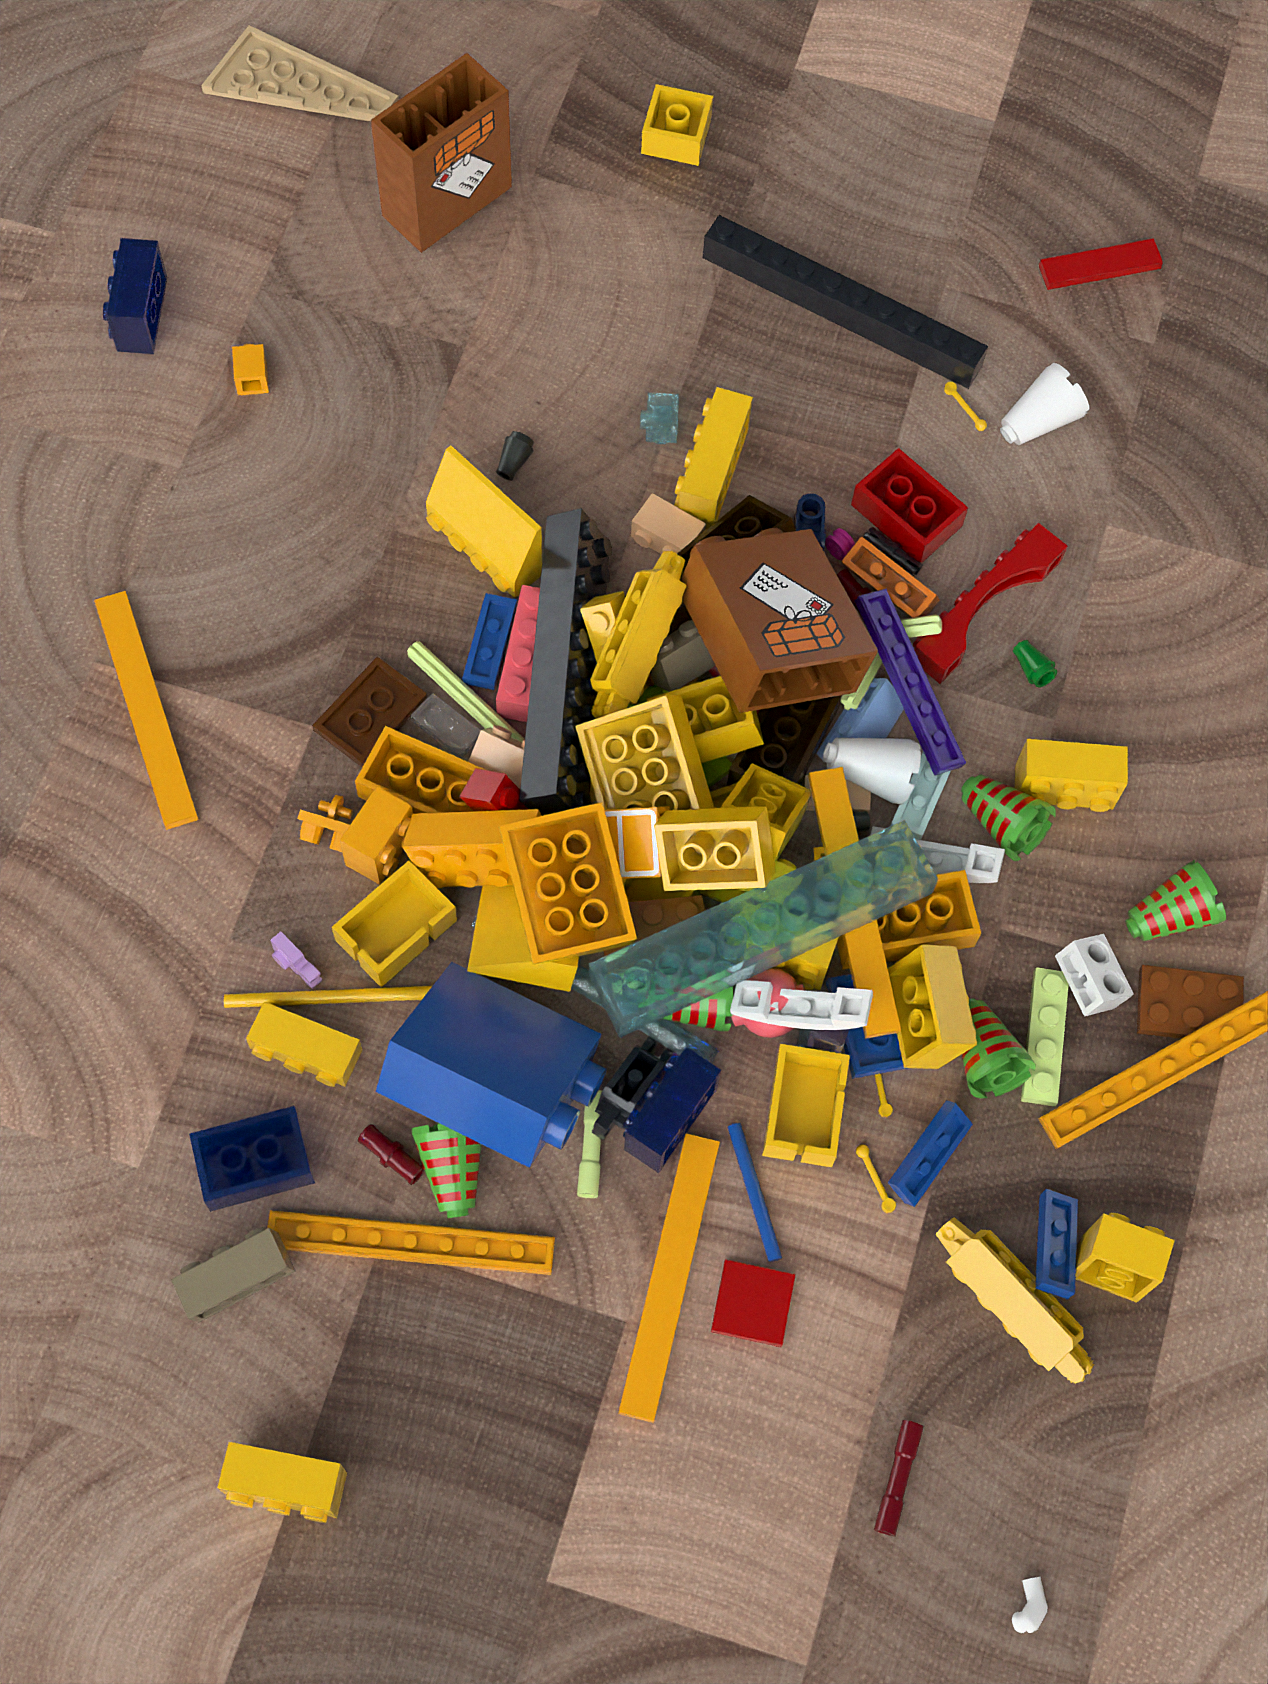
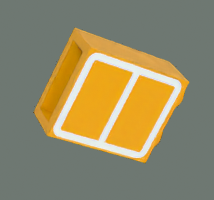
M670 806L604 809L622 879L662 877L654 824L666 810H670Z

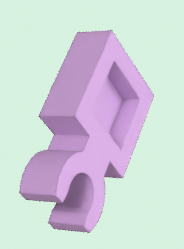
M281 931L271 939L274 949L272 957L284 970L290 967L296 974L300 975L311 989L322 981L320 972L305 959L304 954Z

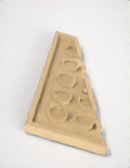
M248 25L201 85L204 94L370 122L371 119L399 100L398 95Z

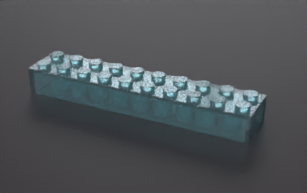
M903 820L770 881L766 888H754L589 963V978L619 1038L932 894L938 878L908 824Z

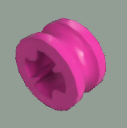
M841 528L834 530L833 536L829 535L825 538L827 550L832 556L841 561L855 545L852 537Z

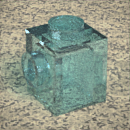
M648 393L647 410H641L640 429H646V442L657 444L677 443L679 394Z

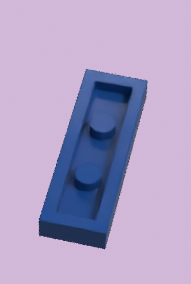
M485 593L462 677L466 685L495 690L517 608L516 599Z
M945 1101L888 1181V1184L905 1204L913 1207L917 1205L973 1125L954 1102Z
M1045 1189L1039 1195L1036 1289L1069 1299L1075 1294L1078 1199Z

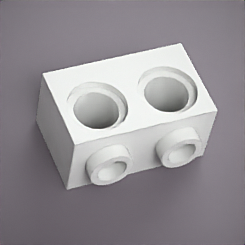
M1104 934L1075 940L1055 955L1084 1017L1115 1009L1134 995Z

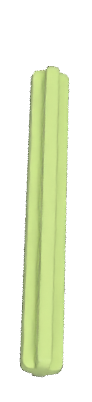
M416 641L408 648V657L485 729L493 728L494 725L503 727L512 732V738L523 742L524 738L421 642Z

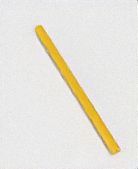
M432 986L224 994V1008L261 1007L263 1002L274 1006L422 1000Z

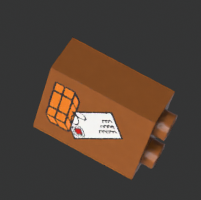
M465 53L371 119L382 216L421 253L512 187L509 90L468 53Z
M770 528L761 531L754 537L728 541L721 536H712L700 541L691 550L690 559L680 580L687 585L682 601L739 713L856 693L878 649L811 529L783 533L778 528Z

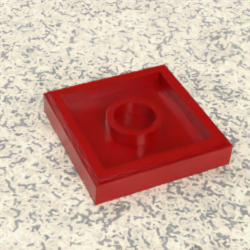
M725 1259L711 1332L782 1347L796 1274Z

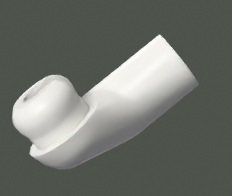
M1041 1577L1022 1580L1027 1603L1022 1612H1016L1012 1616L1013 1627L1019 1633L1026 1631L1032 1633L1038 1630L1047 1614L1048 1606Z

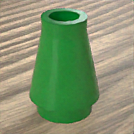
M1023 640L1014 647L1013 653L1017 657L1030 684H1035L1038 688L1044 687L1056 677L1055 662L1035 648L1028 640Z

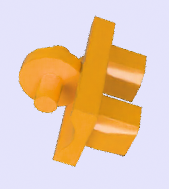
M335 795L331 803L323 800L319 802L318 810L328 812L327 817L300 809L297 819L303 822L299 839L319 845L325 827L334 830L329 848L342 852L339 840L350 824L340 822L338 819L340 816L351 819L353 814L352 809L343 807L344 797Z

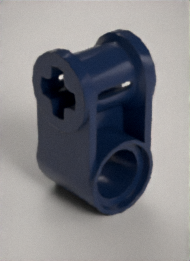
M805 494L798 500L794 518L795 530L811 529L824 551L826 529H824L825 502L817 494ZM805 511H812V512H814L816 515H815V516H809V515H806L804 512H805Z

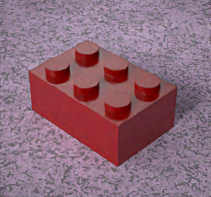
M900 448L896 449L855 485L851 506L893 542H899L902 545L901 549L921 563L963 526L968 507Z

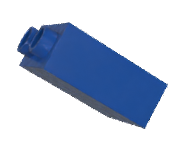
M451 962L391 1038L376 1092L530 1168L546 1143L560 1150L567 1143L580 1114L579 1109L570 1106L573 1100L589 1107L596 1097L607 1071V1068L592 1062L602 1034L479 974L468 972L466 968Z

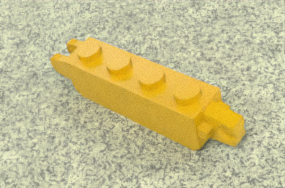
M663 551L653 569L641 570L636 572L590 678L592 688L598 692L594 706H592L593 709L591 710L595 719L627 709L629 704H637L638 699L644 692L646 680L651 669L656 664L657 654L663 640L670 631V624L676 610L682 603V596L687 586L680 581L685 559L673 551Z
M955 1217L944 1224L936 1233V1236L951 1255L946 1263L952 1268L954 1276L962 1283H966L976 1293L980 1304L987 1310L992 1311L1002 1321L1007 1333L1020 1340L1028 1349L1030 1357L1037 1364L1043 1365L1048 1371L1055 1366L1071 1383L1083 1382L1086 1374H1090L1094 1366L1091 1357L1078 1344L1084 1338L1083 1327L1052 1294L1036 1289V1277L991 1230L981 1229L974 1234Z

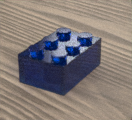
M120 238L119 249L113 252V268L115 270L114 275L108 278V293L110 296L109 301L103 304V319L108 321L109 338L114 340L117 352L154 354L168 278L160 247L156 240Z
M685 1047L680 1056L676 1053L671 1056L664 1067L666 1073L660 1084L656 1081L652 1083L644 1096L646 1101L641 1111L633 1110L623 1126L626 1129L623 1133L625 1138L624 1150L657 1173L662 1170L685 1137V1134L717 1091L721 1069L688 1047Z
M295 1105L189 1134L204 1203L210 1212L315 1184L300 1118Z

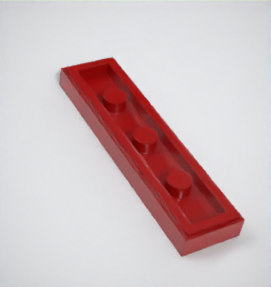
M1153 238L1040 259L1039 269L1047 290L1161 269L1163 261Z

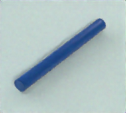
M735 1123L727 1128L769 1262L782 1259V1255L741 1123Z

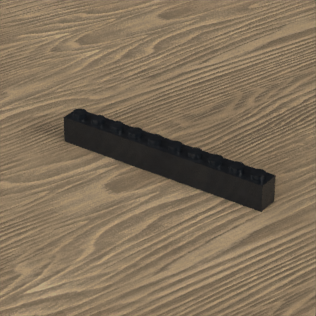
M718 215L704 236L703 259L967 389L970 388L983 366L988 349L987 345L721 215Z

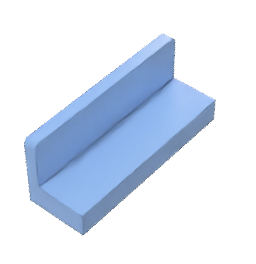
M874 678L858 708H851L849 711L843 710L817 752L822 760L827 743H832L837 737L887 738L904 710L895 688L887 678Z

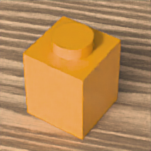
M244 344L232 347L234 381L238 396L269 393L267 360L263 344Z

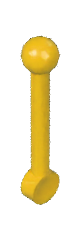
M947 382L944 388L945 393L952 395L975 422V428L978 431H984L987 427L986 421L980 419L956 391V383Z
M875 1074L880 1100L878 1112L882 1117H889L893 1112V1108L887 1103L881 1074Z
M861 1144L857 1146L856 1154L863 1159L883 1201L881 1204L882 1210L886 1213H892L896 1208V1202L888 1197L869 1157L870 1150L868 1146Z

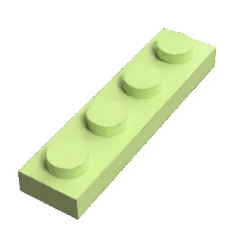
M1038 967L1033 971L1026 1051L1032 1057L1036 1068L1035 1071L1031 1068L1029 1069L1031 1077L1022 1084V1102L1053 1107L1058 1104L1069 987L1062 971Z

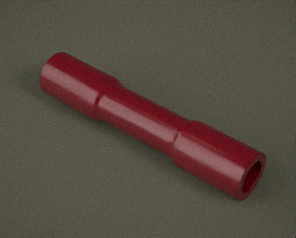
M902 1420L894 1450L895 1458L874 1526L876 1532L888 1536H896L912 1463L917 1455L924 1428L919 1423Z

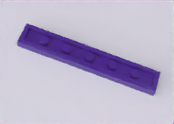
M887 589L859 596L855 603L878 649L879 656L934 776L961 768L966 764V761Z

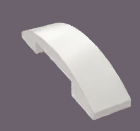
M873 826L869 842L912 838H906V833L903 831ZM916 839L922 848L923 877L965 870L968 883L998 882L1005 849L972 843L969 849Z
M737 979L730 1009L733 1015L767 1024L801 1029L841 1030L867 1026L873 998L872 990L837 987L836 993L781 989L780 995L786 997L788 1002L779 1011L778 1002L770 1005L773 990L771 982ZM757 991H761L760 1000ZM770 1007L776 1008L770 1012Z

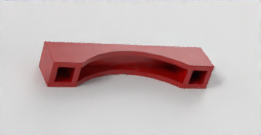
M1037 523L1031 531L1025 529L1014 543L1016 546L1011 551L1005 549L994 563L996 566L990 572L987 569L984 570L974 582L975 587L970 592L964 590L954 602L955 607L949 613L945 610L939 615L942 620L941 633L918 636L912 646L915 648L914 650L924 672L939 684L961 664L966 651L968 626L983 605L994 596L1009 588L1043 581L1061 563L1068 545L1040 523Z

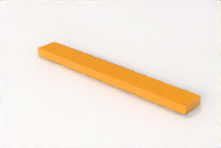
M126 591L95 599L97 612L164 826L168 830L197 821L199 819Z
M843 767L809 772L808 779L854 989L873 991L867 1026H863L865 1039L899 1033L901 1026Z
M1268 991L1038 1118L1055 1149L1267 1032Z
M685 1134L618 1414L654 1423L720 1144L719 1141Z
M273 1210L269 1212L267 1229L270 1228L278 1232L286 1250L544 1275L552 1274L555 1237Z

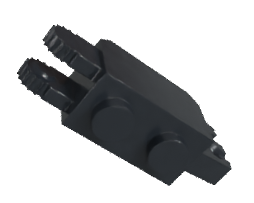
M652 1034L649 1035L641 1047L636 1045L600 1095L595 1112L600 1116L594 1123L593 1134L604 1140L615 1125L626 1130L661 1082L665 1068L676 1052L675 1048L668 1046L662 1052L660 1058L656 1057L651 1052L656 1047L658 1038Z

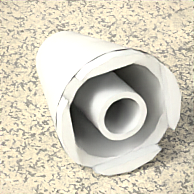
M1052 363L1046 367L1001 420L1003 427L1000 428V431L1007 442L1021 445L1076 421L1087 414L1089 404L1083 390L1078 383L1072 385L1066 379L1071 374L1061 365Z
M837 737L832 743H827L823 753V761L827 763V769L843 767L845 779L891 803L900 805L907 801L914 788V784H910L909 781L912 773L918 774L921 759L920 745L911 739Z

